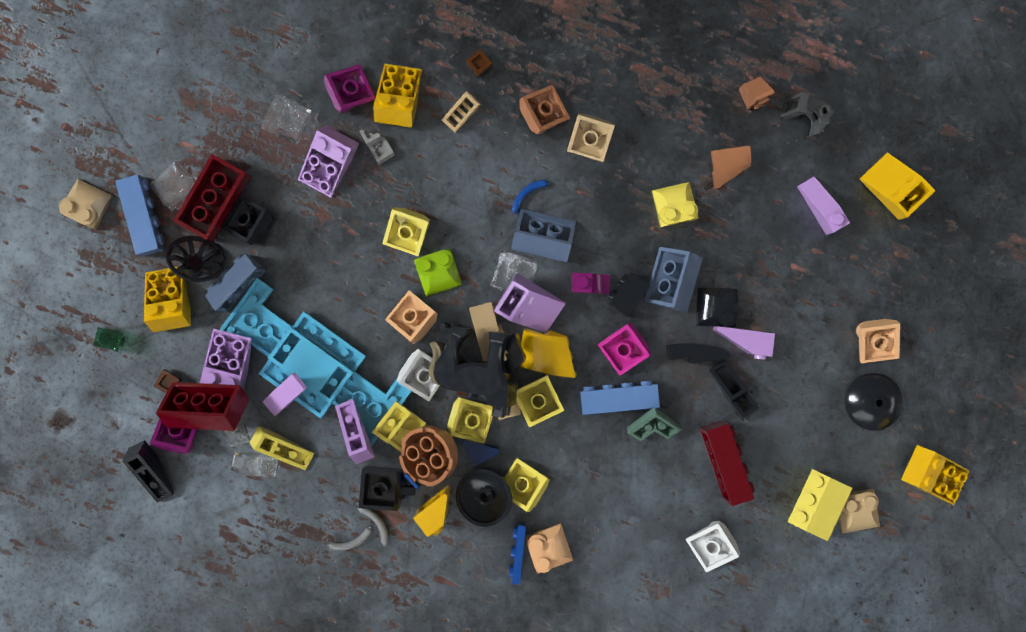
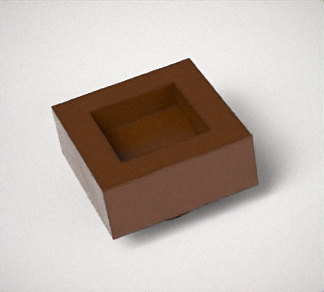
M481 49L466 60V64L477 77L492 66V62Z
M163 369L153 386L167 393L172 382L180 383L182 379Z

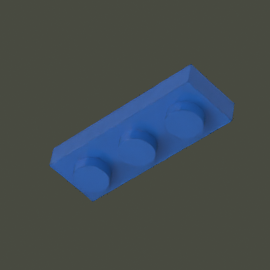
M518 522V527H514L513 539H516V547L512 546L511 558H514V566L509 568V577L512 578V584L519 585L526 523Z

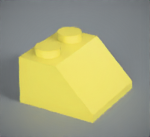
M548 374L517 389L516 401L529 427L564 411Z

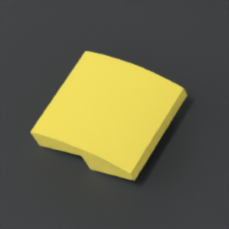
M395 401L372 433L401 452V442L406 434L414 429L425 426L426 422Z

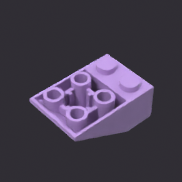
M327 125L318 129L298 180L331 198L352 162L359 143Z
M516 273L498 301L494 312L511 322L547 333L566 302Z
M213 328L200 383L241 385L244 390L248 376L252 338Z

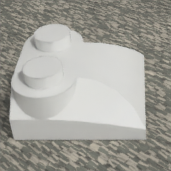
M417 349L410 355L400 370L397 382L430 401L440 385L435 384L429 376L432 357Z
M713 521L708 527L686 538L687 543L706 572L740 556L735 539L721 521Z

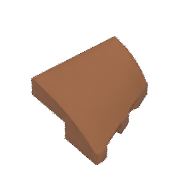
M750 146L711 151L714 189L720 188L751 166Z

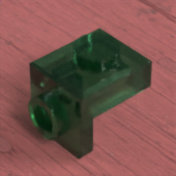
M97 327L93 346L118 352L119 348L124 346L125 337L122 336L123 333L121 331Z

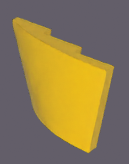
M530 329L523 331L521 346L526 355V360L520 367L562 377L575 378L577 375L572 363L573 357L569 349L568 336L551 330L545 334Z

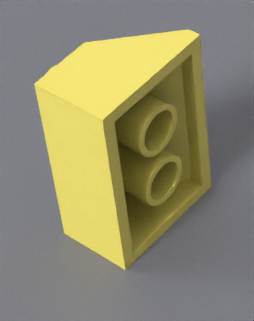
M812 469L788 522L829 541L853 488Z

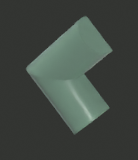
M655 407L627 427V433L639 441L644 440L653 432H657L666 439H669L682 430L679 422Z

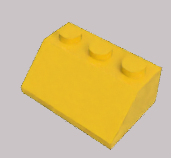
M449 485L419 507L413 517L427 537L432 534L436 536L445 526L451 491Z

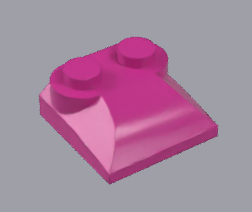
M630 322L598 344L619 376L652 354L647 342Z

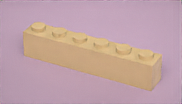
M492 302L469 308L483 361L488 359L489 331L504 334L502 325L497 324L496 317L499 314L494 312L496 305L492 306ZM505 349L504 361L507 360L506 354H508V351H507L506 349ZM517 401L516 405L511 406L509 416L505 415L504 418L498 417V419L502 420L520 415L521 409Z

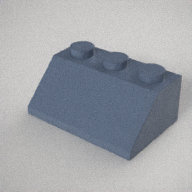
M520 209L511 249L567 262L576 221Z
M659 247L649 282L650 286L647 289L644 302L687 313L703 257L689 251Z
M250 255L238 256L234 261L233 267L226 269L221 274L222 278L217 283L214 282L207 289L208 293L205 297L215 311L228 312L248 291L256 278H260L266 272Z

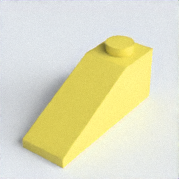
M261 426L257 427L249 442L255 451L306 470L314 455V452Z

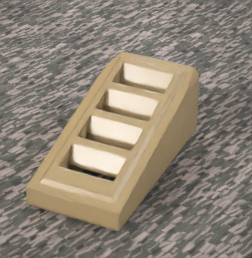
M466 91L443 117L442 121L456 133L480 108L482 103L469 91ZM468 99L474 106L470 107L465 101ZM463 105L469 112H464L460 106ZM457 110L463 116V119H460L454 112ZM451 116L458 122L457 125L449 119Z

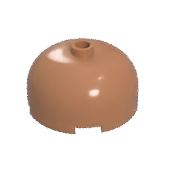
M432 425L419 427L406 434L401 442L400 464L405 474L407 473L414 482L417 481L426 486L436 485L446 480L457 466L458 448L456 442L447 431L440 427Z

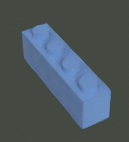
M137 174L116 180L117 190L135 254L146 256L165 250L163 246L165 245V239L160 234L158 228L160 222L153 210L155 204L152 197L149 196L148 190L150 186L147 179Z
M652 380L641 381V385L634 386L633 382L621 383L622 387H614V384L602 385V389H595V386L583 387L584 390L579 391L581 414L629 411L653 407L660 408L658 384H652Z

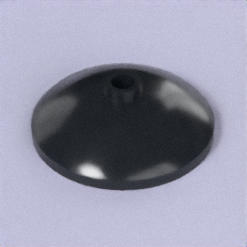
M869 373L856 378L849 385L845 394V409L849 418L857 426L866 430L878 431L888 428L896 422L902 411L903 397L898 385L892 379L882 374ZM878 399L881 401L880 406L876 405Z
M479 468L468 472L459 481L456 489V503L460 513L470 523L489 527L498 524L508 515L512 505V493L507 481L499 473L491 469ZM486 491L490 493V497L485 495Z

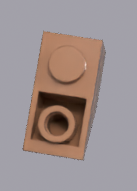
M761 77L744 83L739 88L747 110L754 107V110L763 107L774 94V90Z

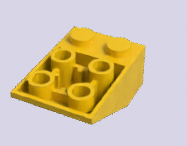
M384 64L373 106L374 122L412 128L422 69Z
M888 152L860 178L864 185L898 220L909 217L935 192L934 188L921 175Z
M170 268L145 272L144 323L153 333L191 326V308L186 280L174 274Z
M917 445L901 480L954 505L970 471L932 450Z

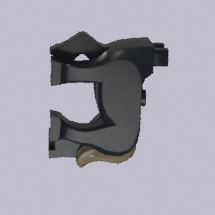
M440 322L438 340L430 343L433 352V358L429 367L431 380L446 389L464 392L468 397L478 398V396H482L488 405H493L492 416L504 418L505 415L509 416L511 406L516 405L517 398L515 372L526 360L519 334L514 333L511 335L489 331L487 361L467 362L460 351L464 340L471 335L473 328L461 327L462 324ZM506 349L510 356L507 360L504 361Z

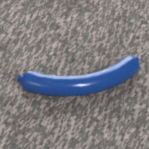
M539 180L524 187L514 200L512 206L513 214L519 211L522 201L530 192L546 187L549 181Z

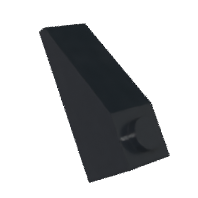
M144 440L129 447L122 462L153 499L158 503L173 496V489L162 465L148 443Z

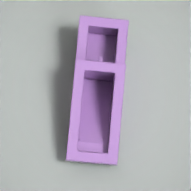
M294 372L263 403L276 416L297 399L307 386Z

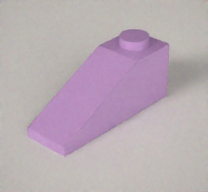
M815 177L797 186L826 235L834 233L850 223L839 204Z
M719 326L713 327V331L746 353L753 354L755 359L766 360V356L772 357L774 333Z
M354 399L336 405L335 408L349 457L356 465L374 458L369 437Z

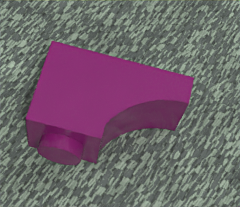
M572 273L571 293L610 294V275Z

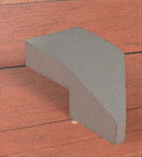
M364 130L359 131L379 165L395 156L387 140L381 134L367 133Z

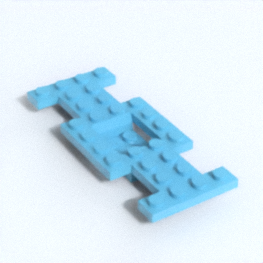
M256 278L219 330L252 338L251 345L269 359L259 372V375L276 387L295 372L307 386L295 401L320 419L332 404L336 406L354 399L372 447L379 438L372 433L374 428L395 401L402 405L412 391L399 384L396 379L388 392L385 393L362 377L356 370L364 361L366 355L308 313L303 311L293 326L263 305L274 289L261 279Z

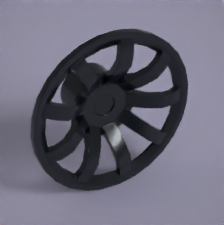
M185 236L176 239L168 246L165 256L166 263L174 274L192 282L211 281L222 274L226 265V257L222 249L216 243L199 236ZM193 241L203 242L197 254L195 253ZM187 242L189 247V254L182 246L178 244ZM207 245L215 249L204 257L202 256ZM172 250H178L183 257L171 255ZM216 255H219L221 259V262L215 260L208 261L210 258ZM171 261H179L183 265L176 269ZM217 266L219 269L216 273H213L207 267ZM203 272L208 274V277L199 278L203 275Z

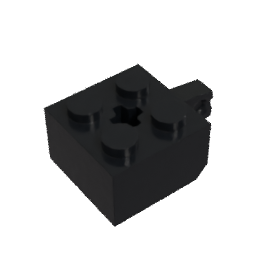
M365 466L361 472L359 508L398 511L401 499H405V495L414 496L416 488L406 485V481H402L403 469ZM380 484L385 488L383 492H380V489L377 488Z

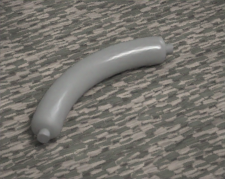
M358 507L357 510L360 513L367 515L376 523L380 531L381 543L383 546H386L389 543L388 531L381 517L372 509Z
M367 527L359 537L345 543L331 542L328 543V546L331 550L337 551L353 549L369 538L372 533V527Z

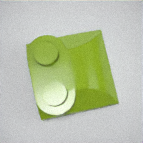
M450 248L414 260L426 297L462 285Z

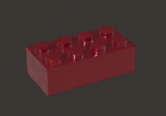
M211 154L173 221L200 237L214 242L222 229L223 222L239 195L242 194L251 176Z
M172 382L156 411V415L165 427L235 431L249 402V398L241 385Z
M718 421L700 427L699 429L724 501L731 506H735L755 499L753 493H755L754 486L751 481H748L746 475L749 474L745 462L742 463L740 457L742 450L734 440L736 433L733 426H730L729 423Z

